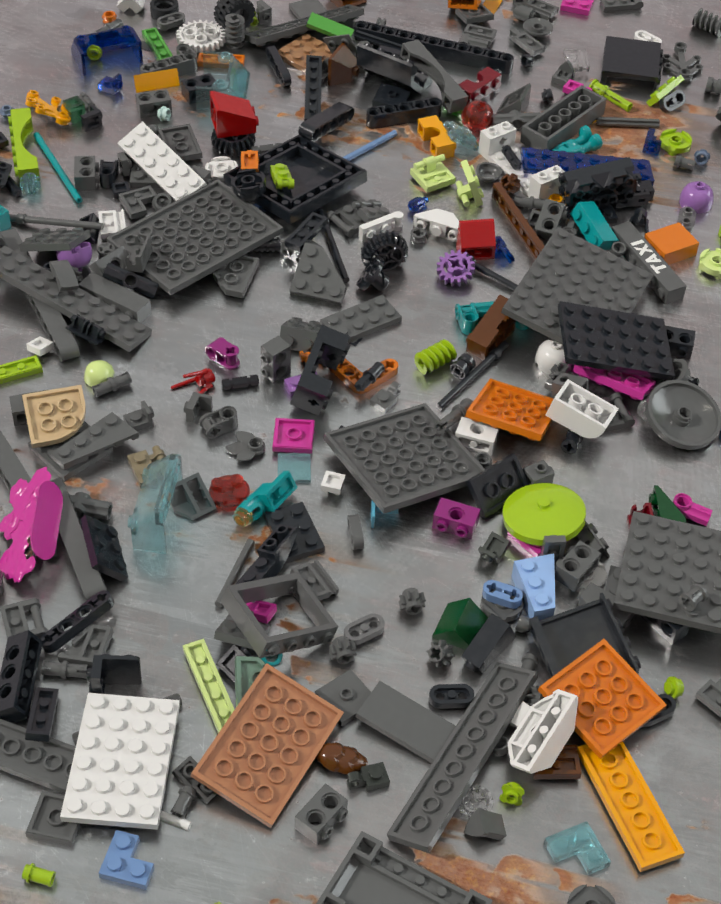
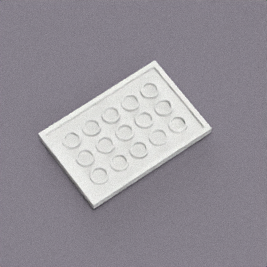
M88 693L61 810V822L158 830L180 708L179 700Z

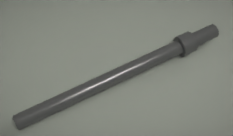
M20 213L17 215L9 214L10 221L17 222L18 224L33 223L103 230L104 228L103 223L34 217Z

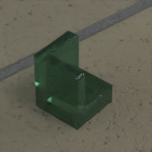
M78 96L63 100V106L70 114L71 123L81 122L80 115L86 113L85 103Z

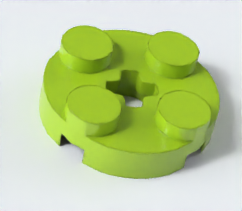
M667 129L661 133L658 144L670 156L689 152L692 137L687 132L682 131L680 133L676 132L677 129Z

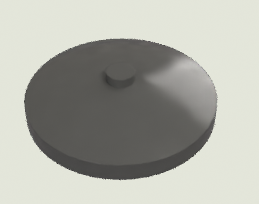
M683 380L665 381L653 389L646 401L645 412L649 425L662 440L674 447L686 450L703 448L716 438L721 429V412L717 403L709 393L691 382Z

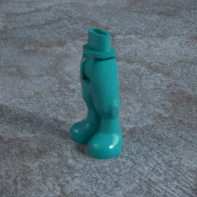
M584 125L579 129V137L558 144L554 149L550 150V153L546 154V159L551 164H554L556 162L560 163L563 159L571 160L586 152L596 151L603 145L602 138L597 133L592 135L591 129Z

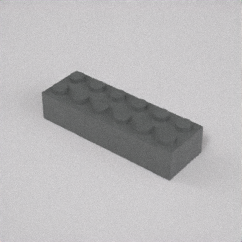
M582 85L524 124L522 126L520 142L546 156L558 144L575 136L582 126H589L596 121L597 117L603 116L607 98Z

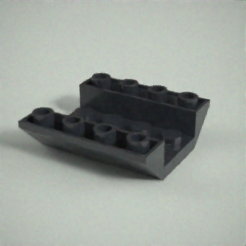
M358 43L357 66L367 73L411 89L419 94L432 84L433 80L422 71L420 73L417 72L418 68L414 65L413 61L409 59L401 60V57L394 53L391 55L386 54L387 51L378 48V50L373 49L374 46L368 43L364 45Z

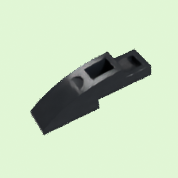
M279 524L257 549L259 557L236 584L277 576L292 549L298 532L297 527Z

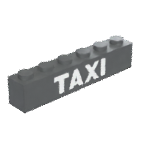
M629 221L612 226V231L618 238V241L626 246L623 254L626 260L653 274L648 286L657 294V297L665 305L684 299L687 285Z

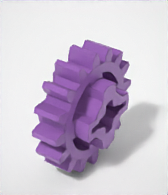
M451 250V254L445 252V257H439L440 262H437V275H439L440 281L444 280L445 285L450 282L451 287L455 283L460 287L461 282L467 284V279H473L472 274H475V262L472 260V256L467 255V252L461 254V250H458L457 253Z

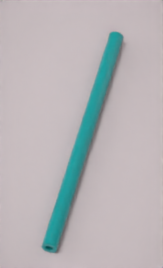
M35 132L33 136L76 203H81L83 199L39 132Z

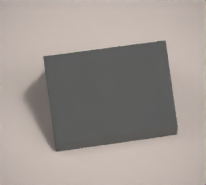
M528 83L507 95L496 114H507L512 110H519L521 113H524L529 105L531 84Z

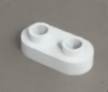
M639 30L635 32L634 39L659 42L662 44L660 38L647 31Z

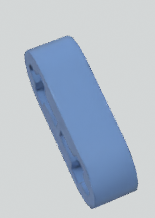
M488 580L483 585L482 596L489 602L514 609L521 605L523 593L517 587L496 580Z

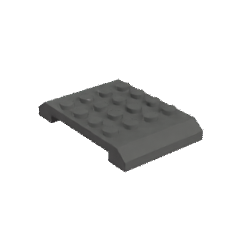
M361 831L316 904H492L493 900L473 889H470L469 892L384 848L382 841Z

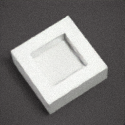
M41 336L26 344L28 351L39 356L45 355L54 349V342Z

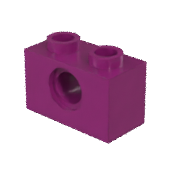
M441 497L433 515L432 528L471 540L479 522L480 509Z

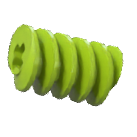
M443 339L427 349L416 353L414 362L417 369L425 375L427 372H433L434 369H438L440 366H444L445 363L455 360L457 353L454 346L448 340Z

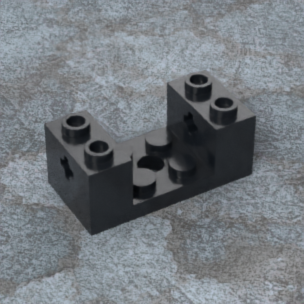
M321 325L290 405L318 416L321 409H326L334 391L330 389L333 381L316 375L315 372L318 364L333 370L337 369L338 364H343L351 344H348L349 335Z

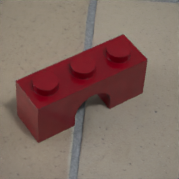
M486 67L477 73V82L466 79L458 84L468 95L466 105L470 107L501 87L502 74L490 67Z

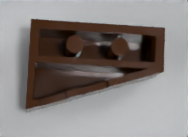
M502 295L497 297L473 332L468 335L466 339V352L484 360L493 348H497L515 331L516 320L501 313L508 298Z

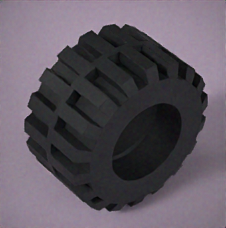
M218 0L217 6L214 8V19L225 29V16L231 13L239 14L244 18V30L246 31V28H249L250 24L253 23L255 8L249 0Z

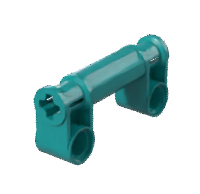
M494 301L472 302L470 305L456 304L455 316L461 332L465 335L472 333L478 325V319L484 317ZM516 321L515 328L519 330L529 329L528 326Z

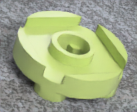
M709 248L704 250L700 254L699 270L713 275L717 279H721V249L716 248L715 251H710Z

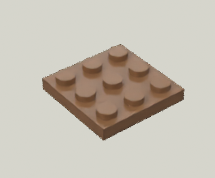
M307 33L278 50L286 64L305 74L306 55L322 56V62L332 55L326 43Z

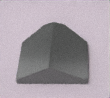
M195 473L173 484L170 504L176 514L193 521L217 509L199 473Z

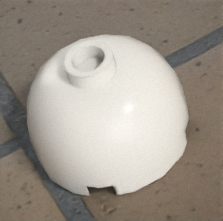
M553 339L544 341L539 346L535 357V363L538 364L539 370L546 374H551L550 369L554 364L558 366L560 362L565 363L563 344Z

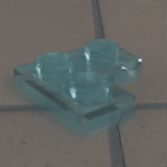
M587 821L544 839V844L555 863L577 854L588 875L610 866L611 861Z

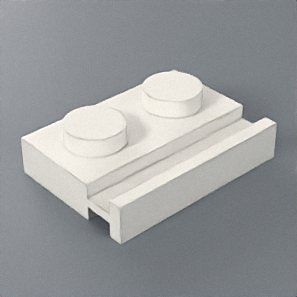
M123 209L120 212H116V210L98 211L99 223L104 224L103 230H100L101 239H106L108 236L126 228Z

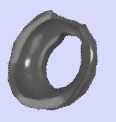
M483 162L478 164L476 173L481 181L492 183L500 178L502 169L497 164ZM484 173H492L496 178H485L482 175Z

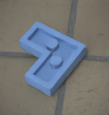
M119 830L115 831L99 870V878L144 890L147 889L154 871V863L133 858L140 841L138 835Z

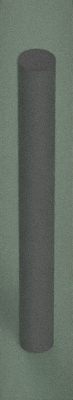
M247 539L215 602V606L223 607L220 601L225 589L229 585H234L255 544L254 540Z

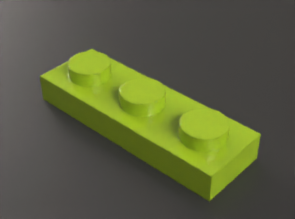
M683 76L671 77L666 81L667 84L664 83L658 88L659 91L656 90L650 94L651 98L646 102L649 107L685 80Z

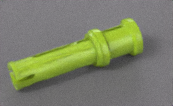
M597 79L590 83L589 87L593 89V92L607 98V100L626 112L631 110L633 103L611 91L609 86H604Z

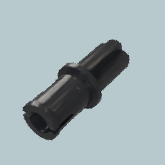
M376 362L369 370L364 371L363 376L355 383L356 390L364 391L370 384L375 383L376 378L384 372V365Z

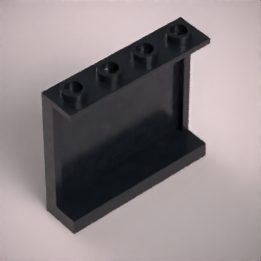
M606 36L600 83L606 84L608 76L654 82L653 90L656 91V86L660 85L663 60L661 43Z
M603 592L600 593L598 600L540 621L537 616L529 619V629L551 678L602 639H605L639 675L640 661L637 656L632 655L630 640L627 636H623L621 621L618 617H614L612 613L614 610L609 598H605Z

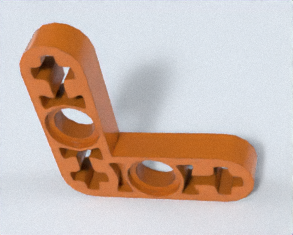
M346 358L342 365L338 364L336 370L331 368L329 370L354 392L364 394L397 375L398 362L394 359L381 361L380 363L385 367L384 372L379 375V378H376L375 383L370 384L364 391H357L355 383L363 376V372L358 370ZM351 372L353 375L346 376L344 373Z

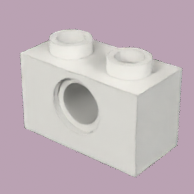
M461 417L455 436L467 450L478 453L485 452L492 456L498 440L499 428H493L488 424L474 422L469 418Z

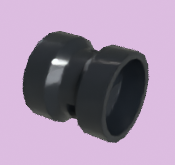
M464 353L457 361L451 364L450 371L454 377L464 379L468 372H471L476 367V362L471 355Z

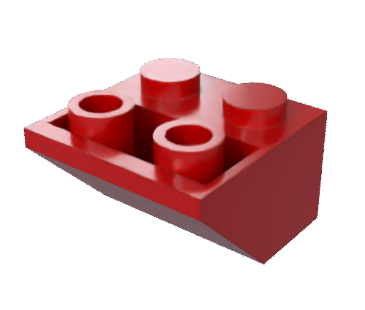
M494 218L459 221L457 251L461 250V254L467 252L474 256L476 260L494 259L496 250Z

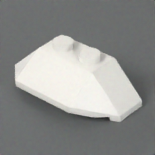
M557 689L552 695L544 697L529 708L507 743L512 767L530 774L552 767L575 730L578 706L577 695Z

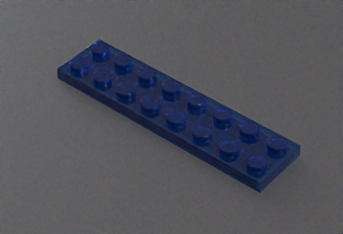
M522 147L520 151L523 172L527 174H535L555 165H558L567 172L623 159L614 156L534 149L532 147ZM631 159L635 171H632L633 174L640 173L642 181L650 180L653 186L655 180L650 161Z

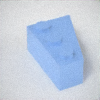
M554 553L514 561L511 577L515 587L519 588L523 593V607L527 617L533 618L537 616L540 621L554 616Z

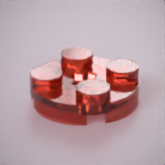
M240 474L225 475L212 479L209 494L215 505L222 507L223 511H236V508L250 495V488ZM232 491V495H228L225 492Z

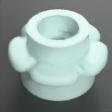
M162 106L157 112V117L160 118L161 122L169 121L171 117V110L166 108V106Z

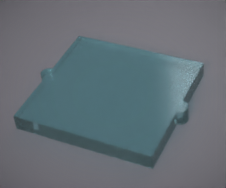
M278 453V476L283 471H290L295 483H311V454Z

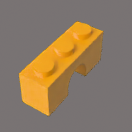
M436 115L419 118L417 132L423 141L431 140V154L434 157L444 154L445 158L454 157L457 147L456 142L451 138L449 131L445 129L442 121Z

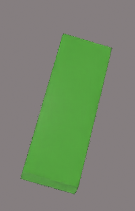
M313 12L306 27L328 36L349 34L352 37L354 29Z

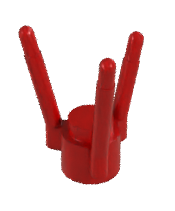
M209 368L184 374L183 378H194L171 386V389H176L196 381L198 386L204 387L198 393L204 394L207 390L213 388L212 383L215 382V375Z

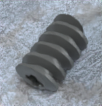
M700 8L693 18L692 25L715 34L717 37L721 35V18L718 20V15H715L713 18V13L708 15L707 10L703 13V8Z
M235 13L227 14L225 16L226 46L232 50L240 49L245 45L244 18Z

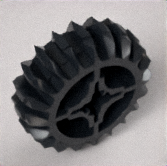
M213 129L211 141L215 152H219L220 155L225 154V156L239 157L241 151L251 150V147L255 145L256 137L255 133L217 138L215 129Z
M386 230L385 233L380 231L378 235L373 233V237L368 238V242H364V246L361 248V259L364 266H367L368 263L372 264L378 257L384 261L383 272L395 270L397 266L401 267V263L406 262L405 259L408 257L409 251L405 238L400 233H395L394 230L392 232Z

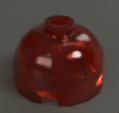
M473 100L467 103L461 113L462 124L473 132L489 128L493 122L494 114L491 106L482 100Z

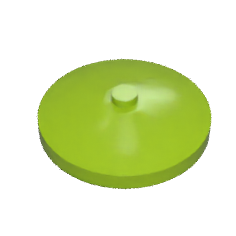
M537 483L524 486L513 492L503 506V522L508 532L518 540L532 545L542 546L544 536L565 535L566 541H569L580 533L586 521V508L581 497L571 489L558 484Z

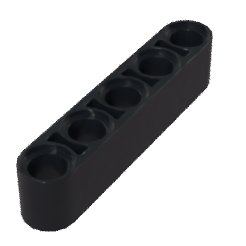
M434 97L370 107L366 111V126L370 129L415 123L418 122L419 118L434 115L440 118L442 101Z
M338 102L302 122L298 134L311 141H316L349 122L354 116L355 109L342 102Z

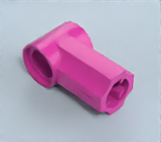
M676 494L673 503L685 518L707 526L713 510L692 502L691 497L687 494Z

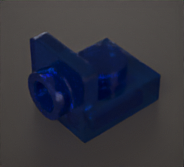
M118 73L113 78L106 76L97 84L98 89L114 95L123 87L122 75Z
M649 128L642 152L659 155L662 141L656 140L657 136H654L656 129Z

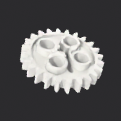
M193 20V23L188 22V25L183 24V27H179L176 41L177 44H188L195 53H203L204 51L209 53L210 50L215 52V49L219 50L220 46L223 47L226 33L222 26H218V23L213 24V21L208 23L207 20L204 22L202 20H199V22Z

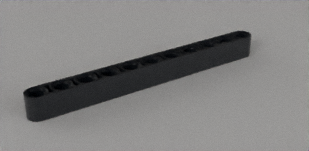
M356 21L354 23V39L358 41L362 40L355 38L357 30L399 44L419 40L435 59L482 69L483 66L492 69L497 68L501 71V74L512 73L514 56L509 53L366 21Z

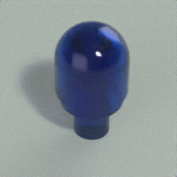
M426 196L423 198L415 197L408 202V209L414 213L425 207L429 200Z

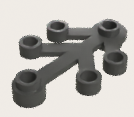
M676 42L674 51L678 55L679 61L672 58L669 54H663V71L673 72L677 74V77L682 75L685 79L682 82H688L692 80L693 74L702 73L703 66L700 64L702 58L694 55L690 60L686 61L684 53L686 52L687 44Z

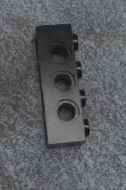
M30 630L8 637L0 672V719L10 723L26 719L29 716L43 641Z

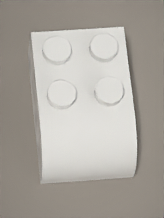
M567 379L553 399L546 416L582 437L597 438L604 433L619 408Z

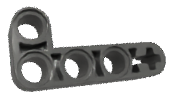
M179 44L176 47L177 55L142 65L140 67V74L177 68L178 77L194 73L198 69L197 54L188 44Z

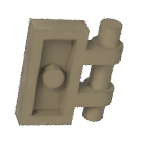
M158 445L152 448L153 454L148 455L146 450L127 455L128 463L140 489L160 483V476L164 475L166 479H170L173 476L171 472L172 467L169 462H166V455ZM159 463V467L154 468L153 464Z

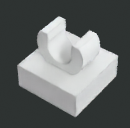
M326 470L321 483V491H325L326 494L330 492L339 496L344 486L346 475Z

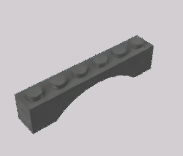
M419 40L402 43L400 57L404 61L405 59L413 61L418 70L424 72L435 81L441 91L443 107L449 113L464 110L468 101V95Z

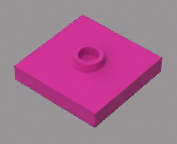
M276 418L272 451L312 454L315 420Z

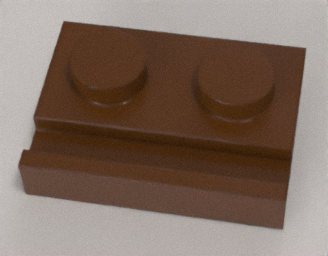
M565 745L551 768L533 773L534 780L580 779L582 773L577 745Z

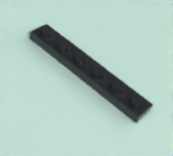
M306 55L304 121L321 112L322 56Z

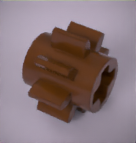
M514 173L511 175L506 174L500 181L508 195L510 193L515 194L521 186V180Z

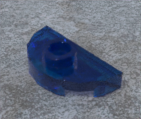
M495 236L497 253H502L509 264L515 261L501 236Z

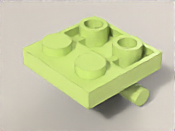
M444 154L423 158L422 161L414 163L413 168H410V175L426 193L456 183V177L441 162L445 160Z
M467 160L461 161L468 184L463 186L462 181H457V194L465 207L470 206V198H474L476 206L479 207L483 205L481 198L484 195L473 165L469 166Z

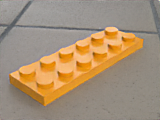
M624 742L620 743L602 759L587 744L578 746L577 753L639 871L643 872L682 858L685 852Z

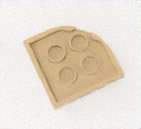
M82 385L22 395L32 448L61 443L72 437L84 422L86 406Z

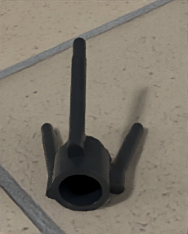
M643 207L637 208L634 215L630 217V222H634L636 225L644 224L645 233L649 232L648 212Z

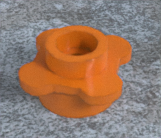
M104 12L102 15L103 23H111L116 20L117 15L115 12Z

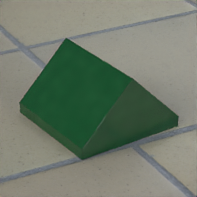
M471 598L450 602L447 604L432 638L446 640L447 644L466 650L488 617Z

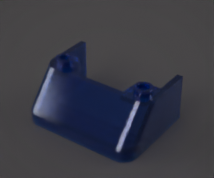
M129 25L86 35H78L74 38L71 46V54L83 76L86 75L84 57L88 56L87 48L91 45L99 46L102 49V53L131 47L138 61L143 63L141 40L134 28Z

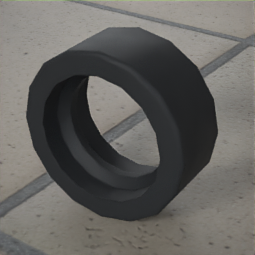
M151 0L150 13L156 20L161 16L179 12L177 0Z

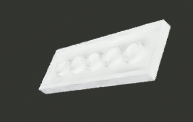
M143 121L117 143L174 201L207 185Z

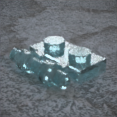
M454 121L444 122V127L448 128L446 133L451 141L474 151L478 150L479 144L476 141L477 138L472 135V131L465 126H459Z

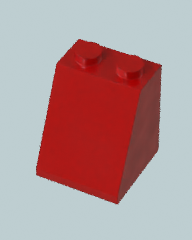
M210 91L211 120L217 138L256 133V126H259L258 116H255L254 106H251L249 100Z

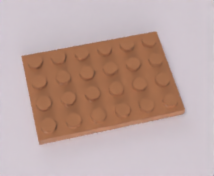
M266 663L190 776L271 828L344 712Z

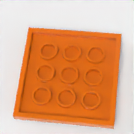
M490 378L467 409L465 417L470 418L474 422L488 424L493 428L507 430L511 434L525 436L533 441H541L553 421L546 416L553 398Z
M602 639L547 680L538 689L543 697L552 695L557 689L577 695L578 706L574 731L600 759L660 713L667 705L605 639Z

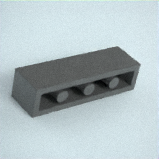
M93 272L79 283L80 289L140 323L152 314L150 299Z

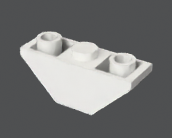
M433 209L414 215L413 229L422 228L427 234L457 242L459 220L454 213Z

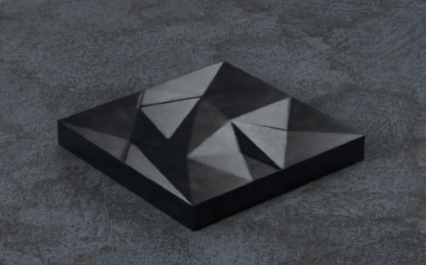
M297 135L259 155V172L257 173H264L266 190L263 196L255 200L254 203L292 224L367 182V170L317 143ZM278 163L287 165L291 177L294 179V189H288V187L276 189L270 173V165ZM241 165L223 174L225 185L231 189V178H235L237 172L241 171Z

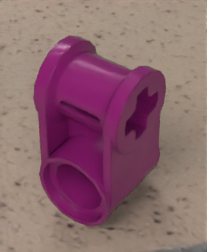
M219 337L205 347L206 355L225 369L235 370L240 366L237 356L239 348L226 341L223 337Z

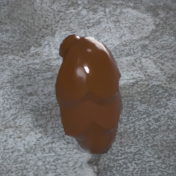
M337 742L325 743L315 758L317 762L321 763L328 770L342 774L354 771L359 772L362 766L368 765L367 758L359 753L356 748L343 746Z

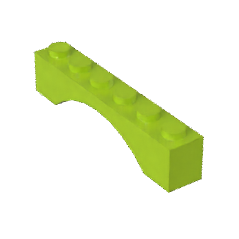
M30 108L10 109L11 116H8L15 177H19L20 184L39 182L40 175L37 157L29 153L23 146L26 138L33 132Z

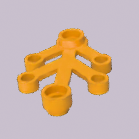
M29 90L26 96V106L36 108L35 112L38 114L56 118L55 122L60 125L66 126L71 122V117L68 114L71 110L70 105L62 104L61 111L59 112L57 111L58 106L61 104L59 97L53 96L51 105H49L40 98L39 92Z

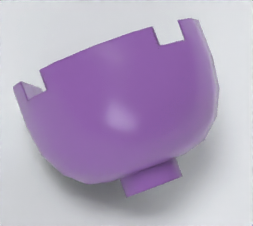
M690 182L683 188L679 204L682 208L692 207L697 211L696 214L706 213L713 205L714 193L711 187L704 182Z
M82 242L70 251H56L57 260H68L72 267L82 271V268L91 261V244L89 242Z

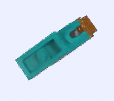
M283 471L272 483L261 484L244 499L234 512L233 519L235 523L241 527L249 526L265 512H274L298 488L290 471Z

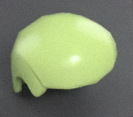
M96 360L87 365L84 380L86 384L92 387L107 381L109 377L113 378L115 372L112 365L108 362Z

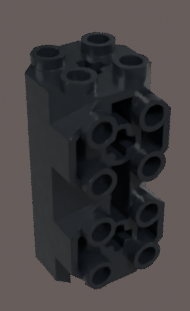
M630 157L559 173L558 179L561 184L558 187L559 194L563 196V202L566 204V207L572 206L574 208L578 202L594 201L598 207L601 205L602 199H606L610 204L630 200L637 191L636 175L633 176L632 172L635 171L634 165Z

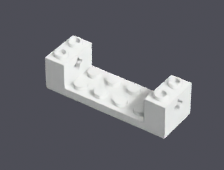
M508 121L480 131L478 152L488 162L499 165L504 176L506 174L511 175L512 173L517 175L518 179L521 180L519 190L528 198L534 196L537 199H548L551 194H559L558 187L561 184L558 174L565 171L558 165L542 170L515 146L517 129ZM503 145H509L522 163L520 169L514 170L501 152Z

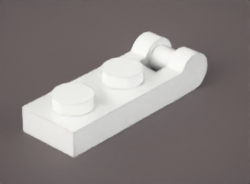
M396 211L360 225L359 240L364 243L368 241V238L373 237V233L378 235L380 231L382 233H385L386 230L389 232L393 230L401 231L403 229L401 221H403L404 214Z

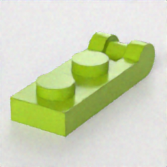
M280 163L270 165V173L276 189H282V187L294 189V179L291 177L287 165Z

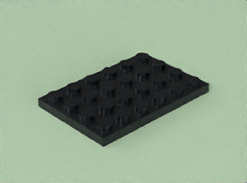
M563 301L559 302L558 314L566 364L665 380H673L675 377L664 319Z

